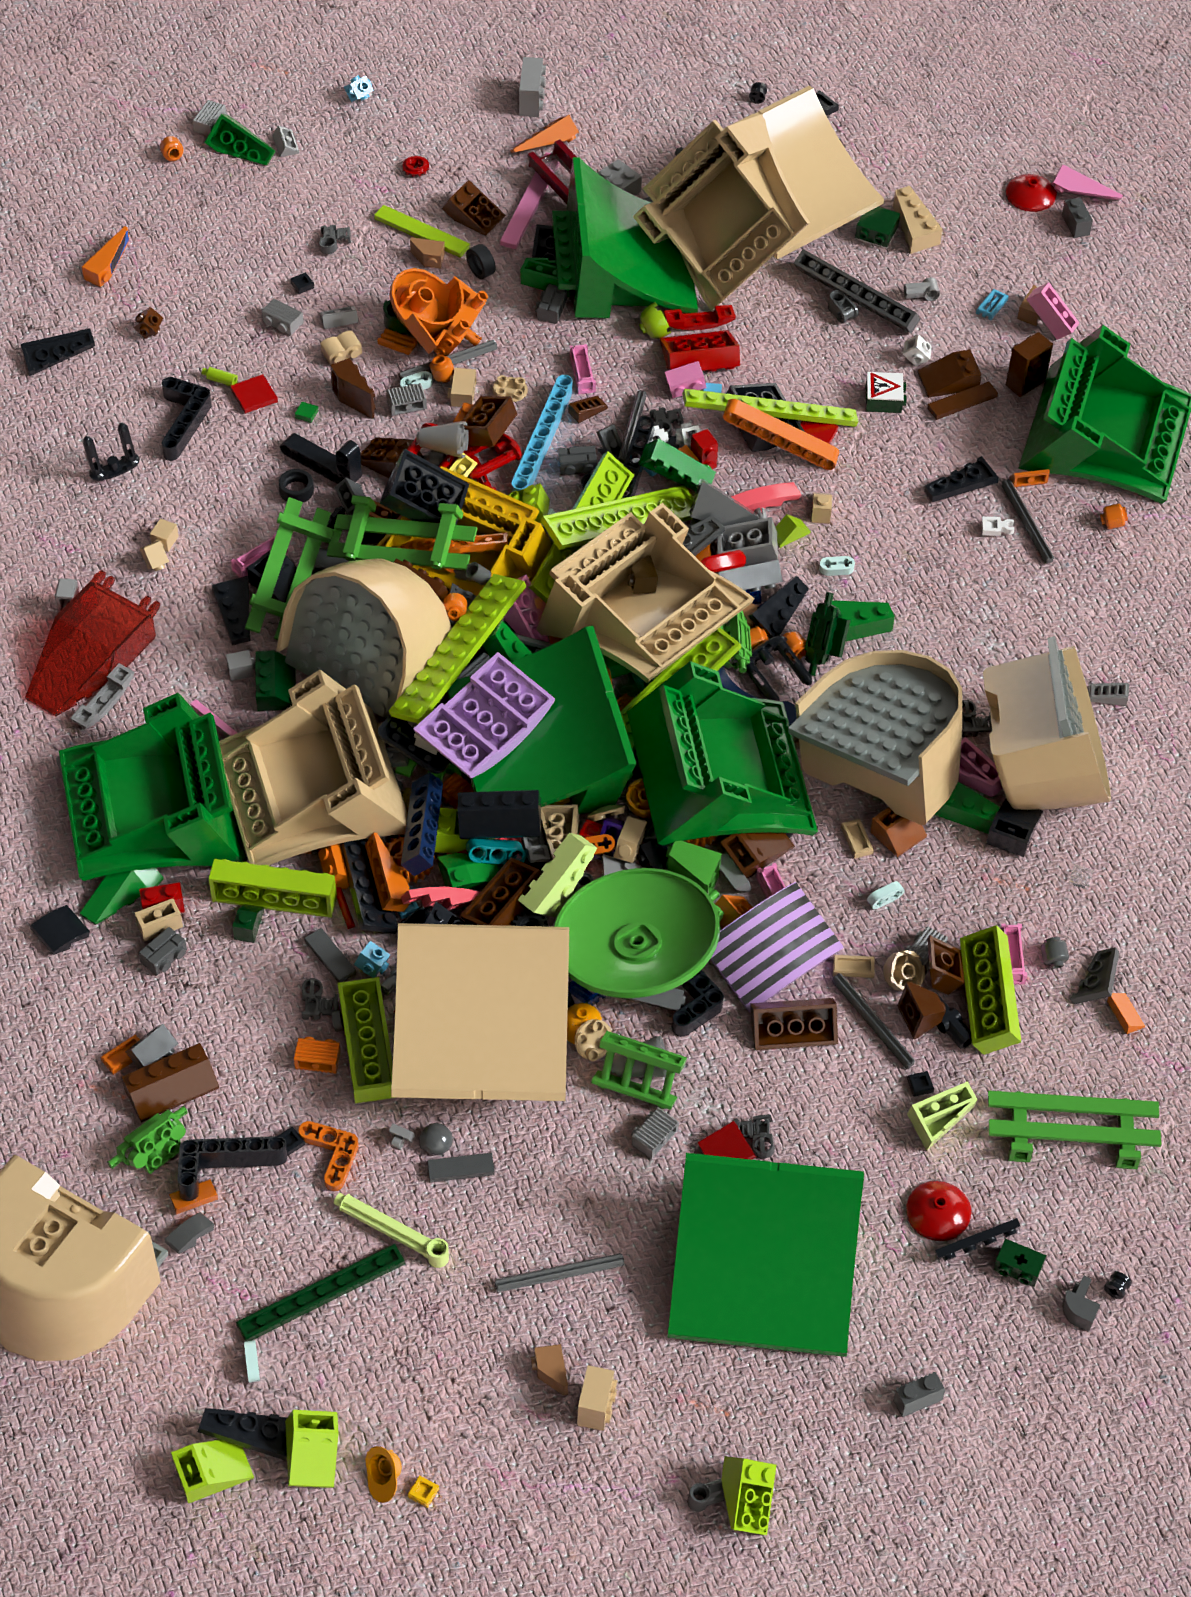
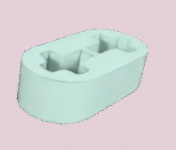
M421 371L404 377L400 381V388L421 383L423 390L428 389L432 386V374L427 371Z
M849 556L825 557L820 561L819 571L825 576L849 575L854 571L855 561Z
M895 881L872 892L868 896L867 901L873 909H878L900 898L905 890L898 881Z
M255 1340L245 1341L244 1348L249 1383L260 1381L256 1342Z

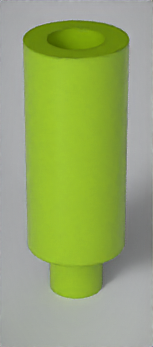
M213 367L203 368L201 372L202 375L206 376V379L227 386L236 384L238 380L236 374Z

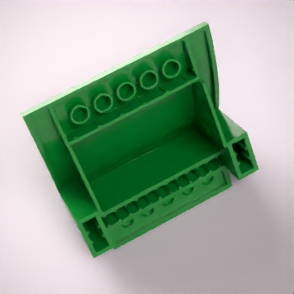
M573 157L567 210H552L551 214L558 289L575 290V317L610 318L611 305L648 306L654 302L658 306L661 305L673 310L681 309L682 312L697 313L695 283L684 263L680 250L670 238L654 244L633 217L644 205L651 202L636 197L615 186L596 173L580 157Z
M1101 325L1080 343L1071 338L1066 343L1063 356L1050 365L1018 469L1026 471L1049 469L1050 474L1067 475L1110 484L1163 504L1167 501L1191 413V394L1162 382L1129 359L1127 355L1131 344L1104 325Z
M586 626L551 646L511 662L553 696L555 701L537 726L513 751L490 769L470 778L474 792L539 790L541 807L571 798L572 805H578V814L591 813L602 806L616 804L628 779H632L634 775L633 769L636 765V760L594 627ZM471 676L455 680L446 692L448 701L470 682Z
M689 661L627 712L658 844L667 845L675 841L739 833L774 832L813 836L818 832L792 735L788 733L789 722L783 702L749 698L722 687L718 671Z
M179 692L144 707L146 723L109 740L91 742L59 750L78 874L82 881L148 868L212 866L214 859L246 862L240 830L231 803L219 744L221 740L218 738L214 716L211 713L199 716Z
M686 1153L668 1338L846 1357L864 1171Z

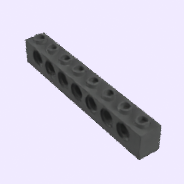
M802 249L793 263L802 273L832 290L842 291L850 300L912 334L921 320L916 312Z

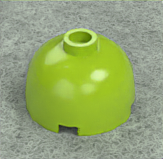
M654 302L642 311L639 327L643 334L647 333L651 338L660 339L671 334V331L667 330L669 325L662 311H657L655 308L658 305Z

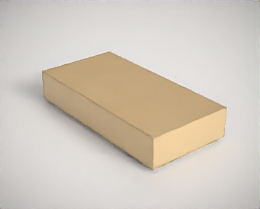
M860 819L841 823V829L854 859L873 854V847Z
M833 955V976L840 973L844 977L874 978L875 957Z

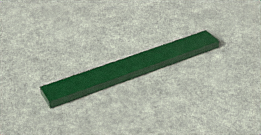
M393 1244L237 1321L236 1326L244 1341H252L405 1265V1260L397 1246Z

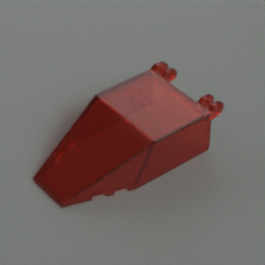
M98 571L92 580L55 616L25 699L56 717L76 706L77 702L86 697L88 699L92 697V693L101 689L108 682L107 676L118 663L128 667L155 639L156 633L153 617L160 608V602L154 601L149 606L151 597L145 596L137 605L110 590L115 582V577L109 576L105 579L106 572Z

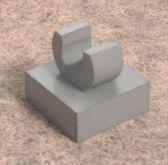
M392 1123L389 1130L394 1135L391 1145L401 1150L405 1140L413 1142L415 1134Z

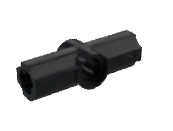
M939 996L940 1000L945 1004L946 1012L941 1023L936 1025L941 1033H947L960 1049L969 1047L972 1043L971 1031L962 1022V1017L958 1010L950 1008Z

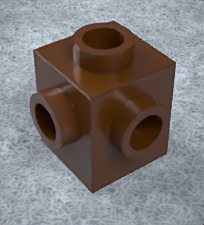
M149 307L136 316L133 328L147 339L152 335L158 334L163 317L152 307Z

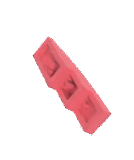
M794 482L755 488L731 497L754 512L757 508L761 510V508L781 506L784 501L799 500L801 493Z
M426 887L408 890L401 896L403 904L421 900L423 908L430 907L435 902H438L446 909L452 910L469 906L480 892L454 887Z

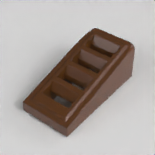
M598 395L568 404V413L578 424L608 409V406Z

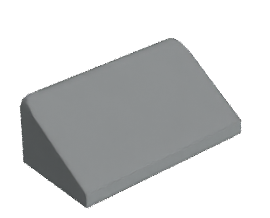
M277 126L272 136L279 156L299 154L293 131Z
M354 306L320 312L325 329L358 323L357 310Z
M727 853L721 856L720 869L732 886L739 891H751V885L745 875L742 874Z

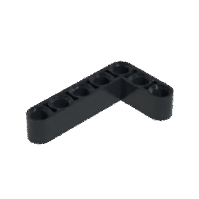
M166 377L162 380L164 398L184 406L162 440L164 458L168 461H174L179 458L211 409L212 402L208 388L178 378Z
M648 416L639 418L624 463V466L634 474V478H632L626 489L630 493L627 496H622V498L635 496L643 467L638 465L639 461L634 463L631 460L633 458L640 459L645 445L652 442L655 428L653 420ZM644 425L650 426L648 429H642ZM640 441L645 442L642 446L636 445ZM586 474L582 477L581 485L583 489L592 474Z
M292 433L280 445V450L284 455L336 484H339L344 478L357 482L362 477L360 448L352 440H348L336 452V455L295 433Z
M702 970L681 985L694 1000L678 1010L673 1016L672 1031L679 1037L689 1035L718 1015L723 1009V992Z
M274 1136L191 1139L182 1142L179 1149L177 1177L180 1198L185 1201H191L198 1197L201 1168L278 1166L284 1164L288 1158L286 1140L282 1137Z

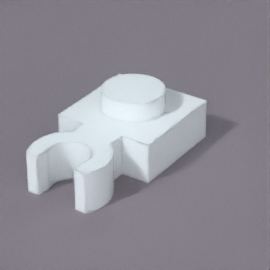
M982 516V535L1001 536V532L1011 535L1014 533V520L1007 519L1001 521V517Z

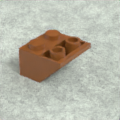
M890 807L872 818L870 832L896 857H899L927 838L922 825L895 814Z

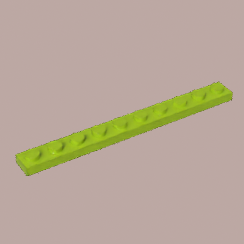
M684 389L682 393L685 407L725 411L727 401L729 399H737L777 418L856 427L858 424L856 409L695 389Z

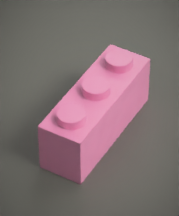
M1049 282L1035 288L1026 299L1057 340L1071 334L1079 324L1078 320Z

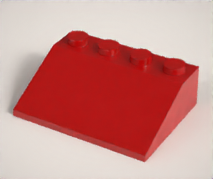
M729 330L660 338L668 371L699 361L702 370L717 371L719 368L734 369L736 366H740V346Z

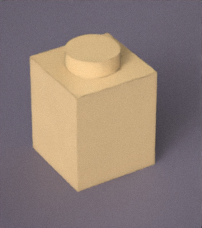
M161 518L150 533L151 543L161 541L164 550L169 552L179 537L177 524Z
M155 541L139 548L148 569L158 571L165 568L164 564L169 562L161 541Z

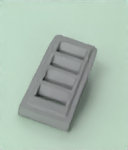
M1129 683L1089 684L1088 693L1091 702L1126 706L1129 696Z

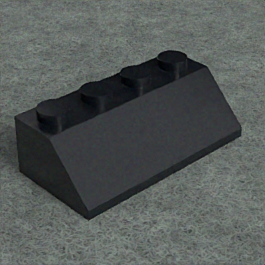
M539 790L458 793L457 812L460 839L541 837V797Z

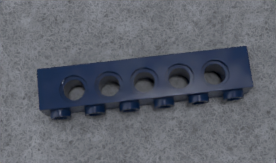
M431 772L412 782L401 865L413 876L433 866L443 783Z

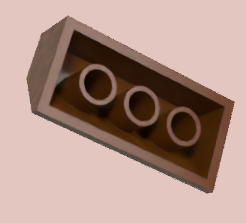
M511 857L460 915L461 918L469 925H513V920L517 921L516 916L519 914L521 917L522 912H526L528 909L518 899L522 894L525 896L531 889L529 887L533 879L535 881L538 880L542 875L541 871Z
M833 998L750 1003L751 1027L755 1050L838 1044L837 1003Z
M200 1043L122 1076L124 1090L141 1123L152 1118L157 1113L162 1114L168 1109L171 1110L219 1089V1084L210 1061Z

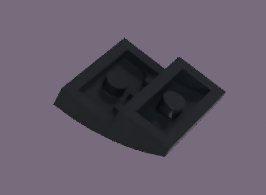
M68 905L46 914L30 926V929L52 955L69 950L71 943L88 938L90 934L87 927Z

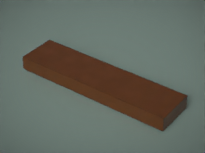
M988 381L929 403L927 409L938 420L997 398L998 392Z

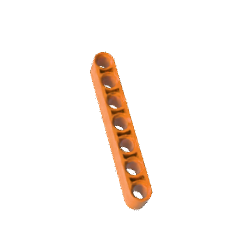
M729 399L727 401L723 414V419L726 422L823 469L833 470L839 456V450L836 447L740 400Z

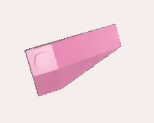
M1065 165L1058 169L1051 184L1060 193L1066 192L1120 200L1123 196Z
M527 574L523 575L518 579L525 581L527 587L505 614L504 620L518 635L549 642L547 635H541L536 630L540 621L539 615H541L540 608H536L534 598L537 597L536 594L528 588L531 582Z

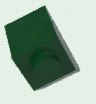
M244 904L237 910L232 926L234 940L255 943L265 910L264 907Z

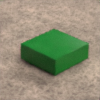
M301 402L295 412V418L312 423L319 408L316 405Z

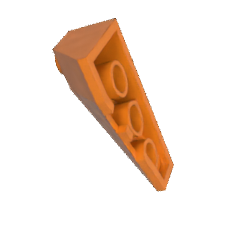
M570 115L561 116L545 126L544 130L533 134L532 138H528L512 148L510 152L514 153L554 144L559 139L562 142H570L576 138L575 135L579 131Z

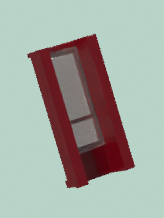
M559 139L554 142L553 153L539 158L534 152L528 153L527 156L530 158L528 166L532 167L567 204L573 157L577 156Z

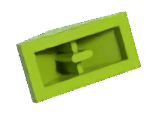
M788 514L775 527L779 548L811 533L801 519Z

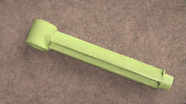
M338 1193L335 1197L334 1205L339 1207L340 1212H345L427 1258L432 1267L441 1268L448 1263L449 1248L444 1239H430L352 1197L350 1194ZM436 1251L442 1252V1254L435 1255L433 1253Z

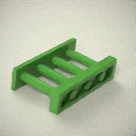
M606 1031L599 1046L607 1051L603 1069L596 1072L591 1083L603 1089H610L655 1104L662 1109L671 1110L677 1100V1096L670 1094L675 1073H681L686 1064L687 1057ZM615 1053L627 1057L622 1078L610 1074ZM635 1060L647 1064L642 1084L630 1081ZM655 1066L667 1071L662 1091L650 1087Z

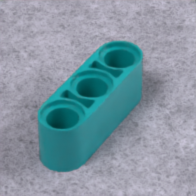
M470 839L466 843V851L470 859L476 863L505 864L511 857L523 863L526 860V853L518 841ZM475 848H480L478 852H472ZM494 850H500L498 853L492 854ZM519 851L518 854L512 855L513 852Z

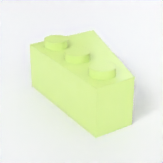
M968 1081L915 1103L909 1109L907 1115L926 1151L973 1109L978 1099Z

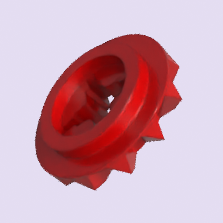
M421 156L408 157L402 164L403 171L407 175L411 174L412 177L415 175L420 177L421 174L425 175L429 170L428 160Z

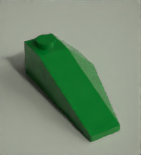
M225 114L219 116L204 142L217 152L263 165H268L276 152L238 121Z
M453 853L436 858L445 887L470 890L484 888L504 866V864L476 863L465 853Z
M156 868L106 875L80 912V915L96 925L117 913V910L125 905L133 904L134 900L140 897L139 889L158 886L164 878Z

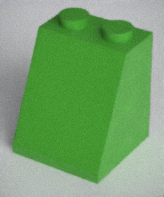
M675 841L673 846L669 845L666 853L668 859L665 868L668 871L678 873L693 880L709 895L714 890L719 878L722 853L684 841Z

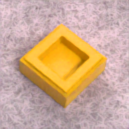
M419 1475L407 1496L428 1508L439 1490V1485Z

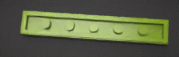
M383 205L374 214L375 220L415 238L445 242V251L459 258L470 248V243L388 206Z

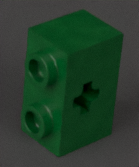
M1005 1238L993 1270L1002 1276L1017 1279L1024 1285L1035 1287L1047 1255Z

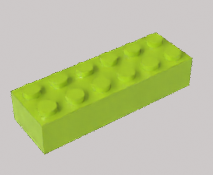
M214 859L209 876L212 902L240 906L248 904L264 907V909L328 918L333 916L337 895L335 875L314 873L307 870H292L286 867L278 868L270 867L269 865H256L248 862H234L227 859Z
M995 925L961 937L960 946L972 1045L985 1055L1021 1043L1008 936Z
M379 977L338 983L339 1001L355 1104L397 1098L391 1097L393 1061Z

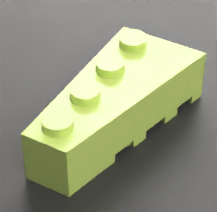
M569 833L553 853L555 858L543 866L541 869L543 870L542 875L537 881L533 879L529 885L531 888L525 896L522 894L518 901L533 913L557 918L562 907L573 894L574 888L579 879L582 878L587 865L593 859L597 847L581 835Z

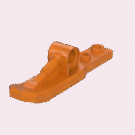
M508 533L476 535L474 542L451 540L448 553L463 554L468 552L482 553L488 550L501 551L505 545H508ZM436 539L412 540L402 544L399 548L433 551ZM445 568L448 572L454 573V569Z

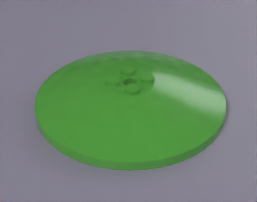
M655 868L621 870L593 880L569 898L559 912L554 927H569L568 976L587 990L616 998L652 996L672 990L687 982L699 973L711 959L716 950L720 935L718 912L708 893L700 885L683 875ZM637 941L643 942V943L640 944V945H635V944H634V943L637 942Z

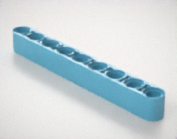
M560 375L555 381L513 477L511 492L525 489L534 484L572 396V378L568 375Z

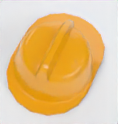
M375 1446L370 1448L365 1458L370 1494L376 1501L385 1503L390 1501L395 1495L397 1477L401 1473L402 1466L399 1457L393 1450H386L383 1447Z

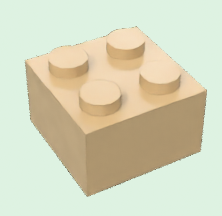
M587 1366L578 1404L577 1426L604 1431L605 1424H610L612 1405L615 1403L618 1380L614 1379L613 1370Z

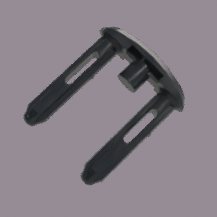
M119 423L117 428L124 456L121 457V460H118L116 456H110L107 459L108 465H100L94 440L90 436L84 437L83 446L90 466L89 476L91 479L96 481L110 479L124 474L138 465L140 458L135 454L129 428L125 423Z
M775 636L752 649V656L749 657L750 664L746 665L747 674L763 696L769 700L780 701V698L756 667V662L761 659L764 665L771 664L774 661V657L770 653L772 651H779L803 684L810 686L813 682L812 676L786 643L787 638L783 636ZM787 652L794 659V661L796 662L795 664H793L789 657L786 655ZM755 674L758 675V677L761 679L764 685H761L759 683V681L754 676Z

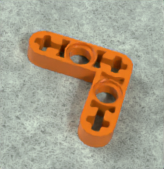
M303 1122L299 1126L298 1131L305 1143L334 1151L324 1176V1182L328 1190L339 1191L344 1186L358 1151V1137L353 1133L315 1122ZM309 1129L312 1130V1133L305 1135V1132H308ZM326 1134H332L335 1138L331 1142H326L323 1140V1137ZM352 1141V1144L348 1147V1153L345 1152V1143ZM339 1158H345L348 1161L344 1166H339L335 1162ZM335 1171L338 1172V1181L331 1183V1180H333L336 1175Z

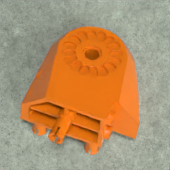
M417 268L404 270L394 278L389 292L393 311L398 320L428 354L434 351L437 355L448 356L461 343L463 338L474 346L479 344L482 337L469 328L485 305L486 299H488L486 292L479 291L477 294L456 276L446 284L436 275Z

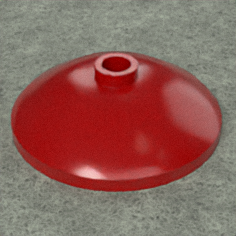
M1023 174L1014 177L1006 187L1008 201L1013 206L1029 212L1043 211L1051 207L1056 200L1057 192L1048 179L1036 174Z
M930 1181L919 1185L911 1192L906 1204V1215L912 1228L921 1236L934 1241H947L960 1236L966 1230L971 1219V1205L966 1195L958 1187L943 1181ZM937 1202H942L944 1205L940 1206Z

